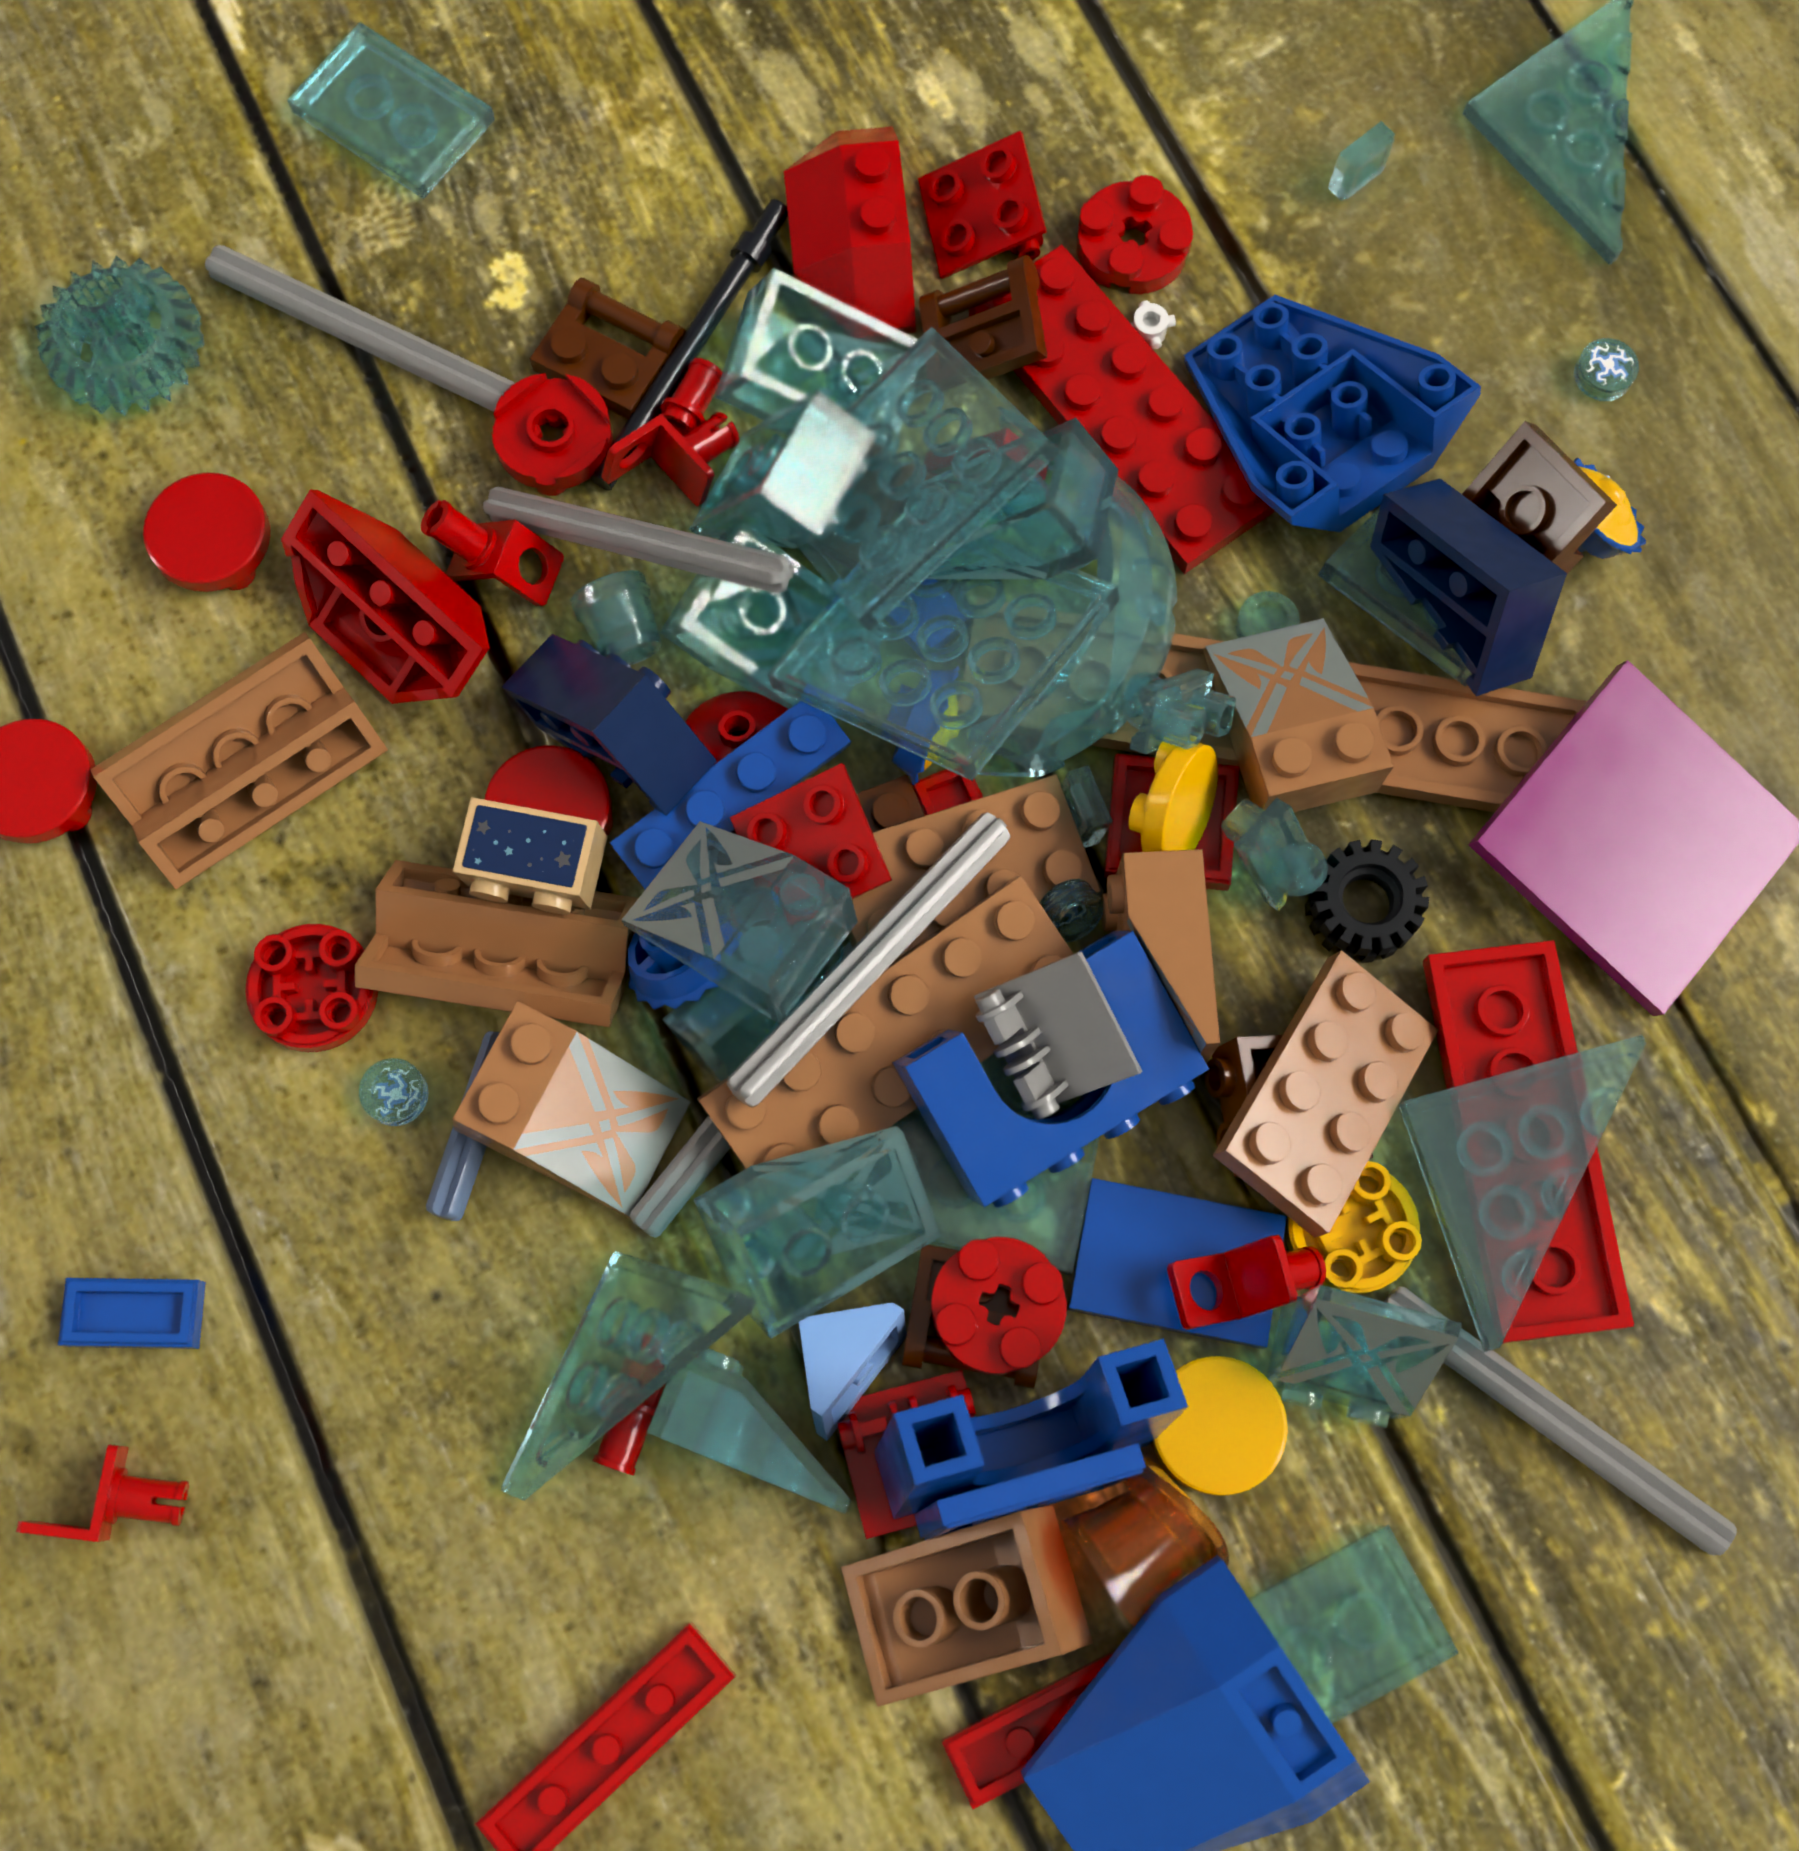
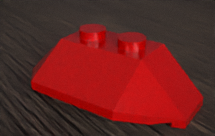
M893 126L836 131L784 171L794 279L826 309L843 320L845 326L850 331L870 336L916 333L911 241L898 137Z
M310 489L281 538L286 557H291L295 585L309 627L391 704L458 697L490 648L481 606L396 528L319 490Z

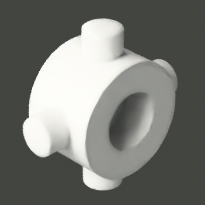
M1145 300L1138 304L1139 308L1134 314L1131 325L1149 346L1156 350L1162 346L1161 342L1166 336L1167 328L1175 326L1176 320L1173 314L1168 315L1162 306Z

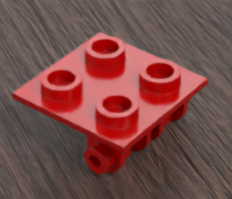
M1021 130L918 178L937 265L942 279L1007 250L1017 254L1018 258L1028 255L1034 260L1040 255V248L1044 243L1043 234L1047 233Z
M840 763L730 817L737 835L784 851V853L749 863L750 869L794 856L784 869L754 877L776 934H780L799 924H802L803 928L818 925L827 919L824 912L892 881L844 763Z
M962 1370L861 1396L844 1420L837 1423L866 1539L917 1526L914 1514L893 1519L874 1455V1451L893 1414L963 1394L969 1416L975 1417L976 1411L970 1389L966 1386Z

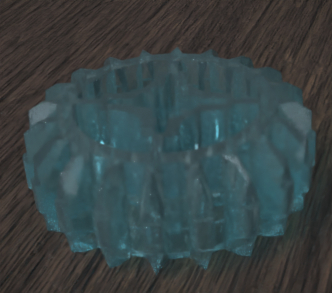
M116 255L110 268L104 269L102 265L92 260L91 273L81 276L70 270L72 284L69 287L52 286L53 297L57 302L40 305L45 322L35 326L37 338L42 343L37 349L40 352V359L49 369V376L59 388L62 387L72 400L80 405L88 402L92 409L97 410L101 414L112 405L116 412L126 416L132 403H137L140 408L149 412L151 398L159 395L171 401L169 387L173 383L189 386L188 375L184 369L200 367L199 355L196 349L205 346L203 333L199 328L202 325L200 321L201 316L195 305L191 303L192 299L186 288L180 285L178 281H174L171 275L164 271L162 267L152 270L150 265L146 264L141 258L129 267L125 261ZM151 310L161 314L160 329L150 327L151 324L147 318ZM83 343L91 344L90 349L93 352L90 363L81 360Z

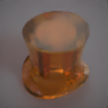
M1143 1456L1146 1468L1142 1469L1143 1473L1124 1481L1128 1488L1127 1491L1093 1508L1061 1519L1063 1530L1074 1549L1133 1627H1135L1162 1592L1213 1557L1221 1556L1227 1567L1229 1564L1227 1545L1215 1524L1172 1481L1168 1474L1154 1460L1147 1456Z

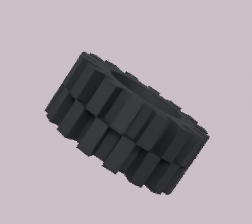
M1373 839L1370 840L1366 847H1362L1360 840L1349 842L1343 851L1340 847L1334 850L1327 860L1323 861L1310 882L1306 892L1309 899L1304 905L1305 916H1313V921L1309 925L1313 935L1315 936L1321 932L1325 936V940L1321 945L1329 952L1335 945L1342 949L1350 958H1353L1354 955H1361V963L1373 962L1379 955H1381L1382 959L1392 956L1398 948H1402L1422 925L1425 919L1422 915L1429 906V897H1422V893L1428 887L1425 876L1416 879L1413 874L1419 867L1415 860L1411 858L1404 864L1398 859L1403 851L1402 849L1393 845L1388 852L1382 851V841ZM1357 880H1369L1378 884L1386 892L1389 899V912L1387 916L1375 923H1364L1356 920L1347 912L1344 906V888L1349 883Z

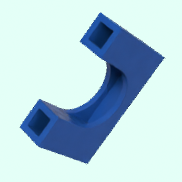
M1112 931L1080 951H1082L1142 1069L1140 1074L1085 1093L1068 1109L1036 1120L1035 1118L1020 1116L1003 1102L963 1032L948 1029L892 1062L970 1200L983 1207L992 1203L995 1208L1005 1206L1017 1200L1029 1190L1026 1183L1028 1180L1046 1169L1050 1173H1057L1074 1165L1085 1155L1082 1147L1101 1135H1104L1106 1139H1111L1129 1131L1140 1122L1137 1113L1159 1101L1160 1105H1167L1181 1099L1195 1088L1192 1080L1209 1070L1134 931Z
M1160 1339L1099 1356L1086 1373L1073 1384L1046 1397L1008 1410L970 1417L962 1394L894 1413L874 1451V1455L893 1519L915 1514L937 1500L1139 1443L1140 1448L1149 1446L1154 1439L1188 1408L1165 1340Z

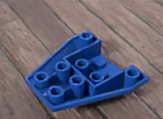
M1273 295L1184 355L1185 365L1251 491L1291 525L1334 532L1343 531L1379 506L1385 493L1403 489L1431 470L1481 394V386L1437 353L1278 295Z
M1219 1554L1157 1597L1021 1770L1023 1779L1073 1851H1221L1313 1822L1370 1782Z

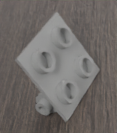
M1082 951L974 996L975 1002L980 1009V1012L975 1016L978 1022L984 1023L994 1044L999 1045L994 1050L997 1058L1005 1057L1008 1064L1003 1068L1006 1076L1014 1075V1083L1023 1099L1021 1103L1023 1110H1031L1036 1120L1056 1112L1060 1108L1058 1103L1142 1072Z

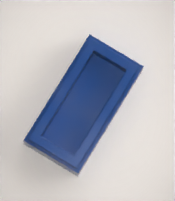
M66 1278L58 1345L63 1347L199 1349L206 1282L185 1279Z

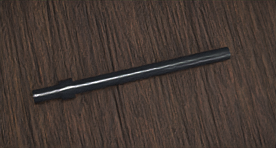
M771 199L751 231L742 232L730 251L731 262L612 445L661 414L660 408L663 400L667 397H672L684 378L690 362L698 357L751 273L760 272L772 253L770 244L788 217L787 206L784 203ZM636 445L634 448H632V449L624 456L623 459H625L627 456H629V455L637 448L638 445ZM605 456L592 474L591 479L602 489L611 491L618 479L607 484L601 478L606 460Z

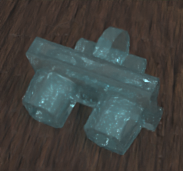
M1198 668L1166 679L1147 674L1134 678L1126 684L1121 694L1123 715L1131 726L1139 730L1131 738L1130 749L1149 754L1157 751L1161 742L1189 749L1199 744L1204 733L1215 737L1229 734L1236 697L1211 690L1214 673Z
M1246 798L1223 821L1221 827L1227 838L1235 842L1234 846L1240 855L1239 860L1242 866L1249 872L1264 901L1279 911L1286 904L1287 895L1304 896L1312 893L1326 879L1328 864L1323 852L1316 845L1308 842L1292 807L1282 800L1276 798L1264 810Z

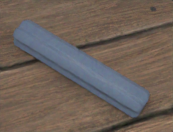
M488 1031L484 1035L462 1100L500 1032ZM454 1126L429 1194L426 1210L436 1217L450 1221H459L464 1215L487 1146L455 1131Z

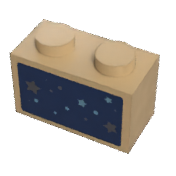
M471 797L452 872L470 887V895L480 899L507 903L509 894L532 898L533 907L550 913L569 915L572 906L591 910L608 836L595 820Z

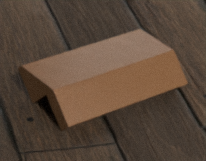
M303 632L90 770L97 783L131 824L138 843L172 886L178 889L382 755L388 749L358 705L340 683L309 636Z
M399 860L394 861L375 889L376 934L355 964V987L509 1012L512 1011L516 1002L519 1001L553 1019L610 1027L624 995L629 967L628 948L633 935L637 931V926L622 921V918L638 898L595 891L591 910L572 906L569 915H561L533 907L532 898L509 894L507 903L477 898L469 894L470 887L452 872L453 869Z

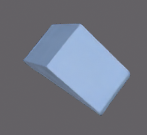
M893 1302L798 1318L810 1408L816 1434L827 1441L838 1428L837 1423L844 1420L906 1339L907 1331L904 1309Z

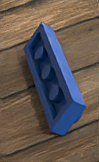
M811 692L713 765L667 816L654 809L612 840L610 845L641 886L646 889L700 821L734 833L735 829L730 819L731 816L801 783L848 748L851 740L815 693ZM706 828L707 848L709 852L720 842L714 836V834ZM701 839L686 858L688 866L700 858Z

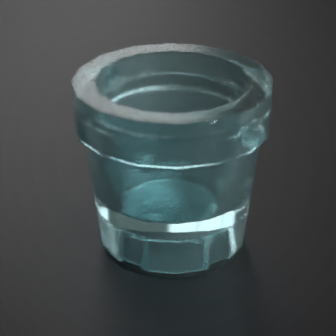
M638 570L612 573L584 585L571 597L570 603L577 621L583 624L594 647L602 656L607 657L609 653H614L630 666L651 657L662 647L649 599L651 592L644 573Z

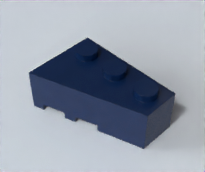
M1441 478L1385 493L1382 498L1370 548L1411 606L1421 603L1439 627L1433 634V637L1443 651L1453 648L1472 675H1469L1465 682L1474 695L1479 696L1532 678L1567 573Z
M551 634L502 686L539 729L565 747L581 753L584 758L587 757L591 760L595 755L616 766L610 774L613 780L626 789L634 782L650 800L649 802L652 807L665 816L670 813L717 761L666 700L671 691L658 675L644 666L638 671L634 670L614 653H609L607 657H604L582 639L575 644Z

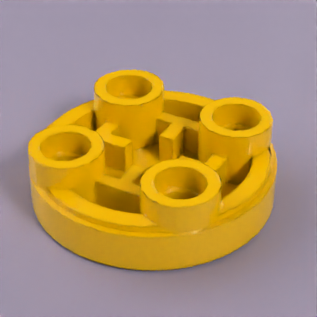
M1168 737L1161 742L1154 761L1156 775L1149 793H1140L1134 800L1130 810L1129 829L1141 833L1142 852L1194 850L1206 828L1215 799L1218 764L1214 749L1209 745L1195 741H1179Z
M1368 1161L1330 1233L1313 1237L1288 1216L1285 1225V1237L1289 1251L1305 1246L1316 1248L1321 1253L1326 1266V1277L1321 1287L1346 1295L1371 1293L1393 1283L1410 1266L1412 1260L1421 1249L1422 1243L1418 1213L1408 1191L1384 1166Z
M1225 1356L1199 1358L1175 1370L1188 1408L1152 1442L1155 1454L1163 1470L1193 1491L1216 1496L1242 1493L1264 1481L1279 1463L1285 1449L1288 1433L1287 1416L1283 1402L1270 1380L1250 1364Z

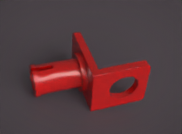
M716 412L708 420L682 436L661 413L608 449L601 478L607 484H610L652 457L695 506H699L706 501L715 475L708 463L727 450L736 447L739 444V434L732 421L722 429H719V425L726 422L728 416L724 413ZM636 445H638L637 448H636L629 456H627L625 459H623L624 456H625L632 448H634Z
M444 499L443 501L438 500L433 503L422 518V533L432 537L454 552L446 575L453 581L495 578L533 605H546L564 561V556L559 550L520 522L513 519L475 523ZM527 549L535 551L542 562L541 577L533 585L527 583L519 571L520 556Z
M1273 1235L1224 1253L1175 1261L1168 1264L1167 1272L1181 1325L1184 1329L1189 1330L1244 1319L1294 1303L1298 1299L1297 1290H1310L1322 1286L1326 1277V1266L1321 1253L1316 1248L1305 1246L1286 1252L1281 1236ZM1195 1273L1207 1275L1214 1283L1217 1299L1211 1310L1199 1307L1193 1300L1190 1283Z
M109 1444L105 1454L90 1527L27 1520L18 1521L16 1532L101 1542L109 1541L112 1525L117 1522L118 1518L167 1523L179 1527L186 1507L158 1504L157 1499L187 1500L189 1482L129 1476L128 1470L125 1468L128 1447Z

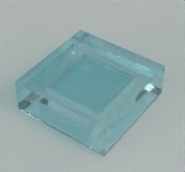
M1380 121L1340 152L1328 189L1341 201L1347 200L1383 172L1395 140V133Z
M1087 765L1068 771L1061 784L1084 848L1099 844L1113 822L1091 769Z

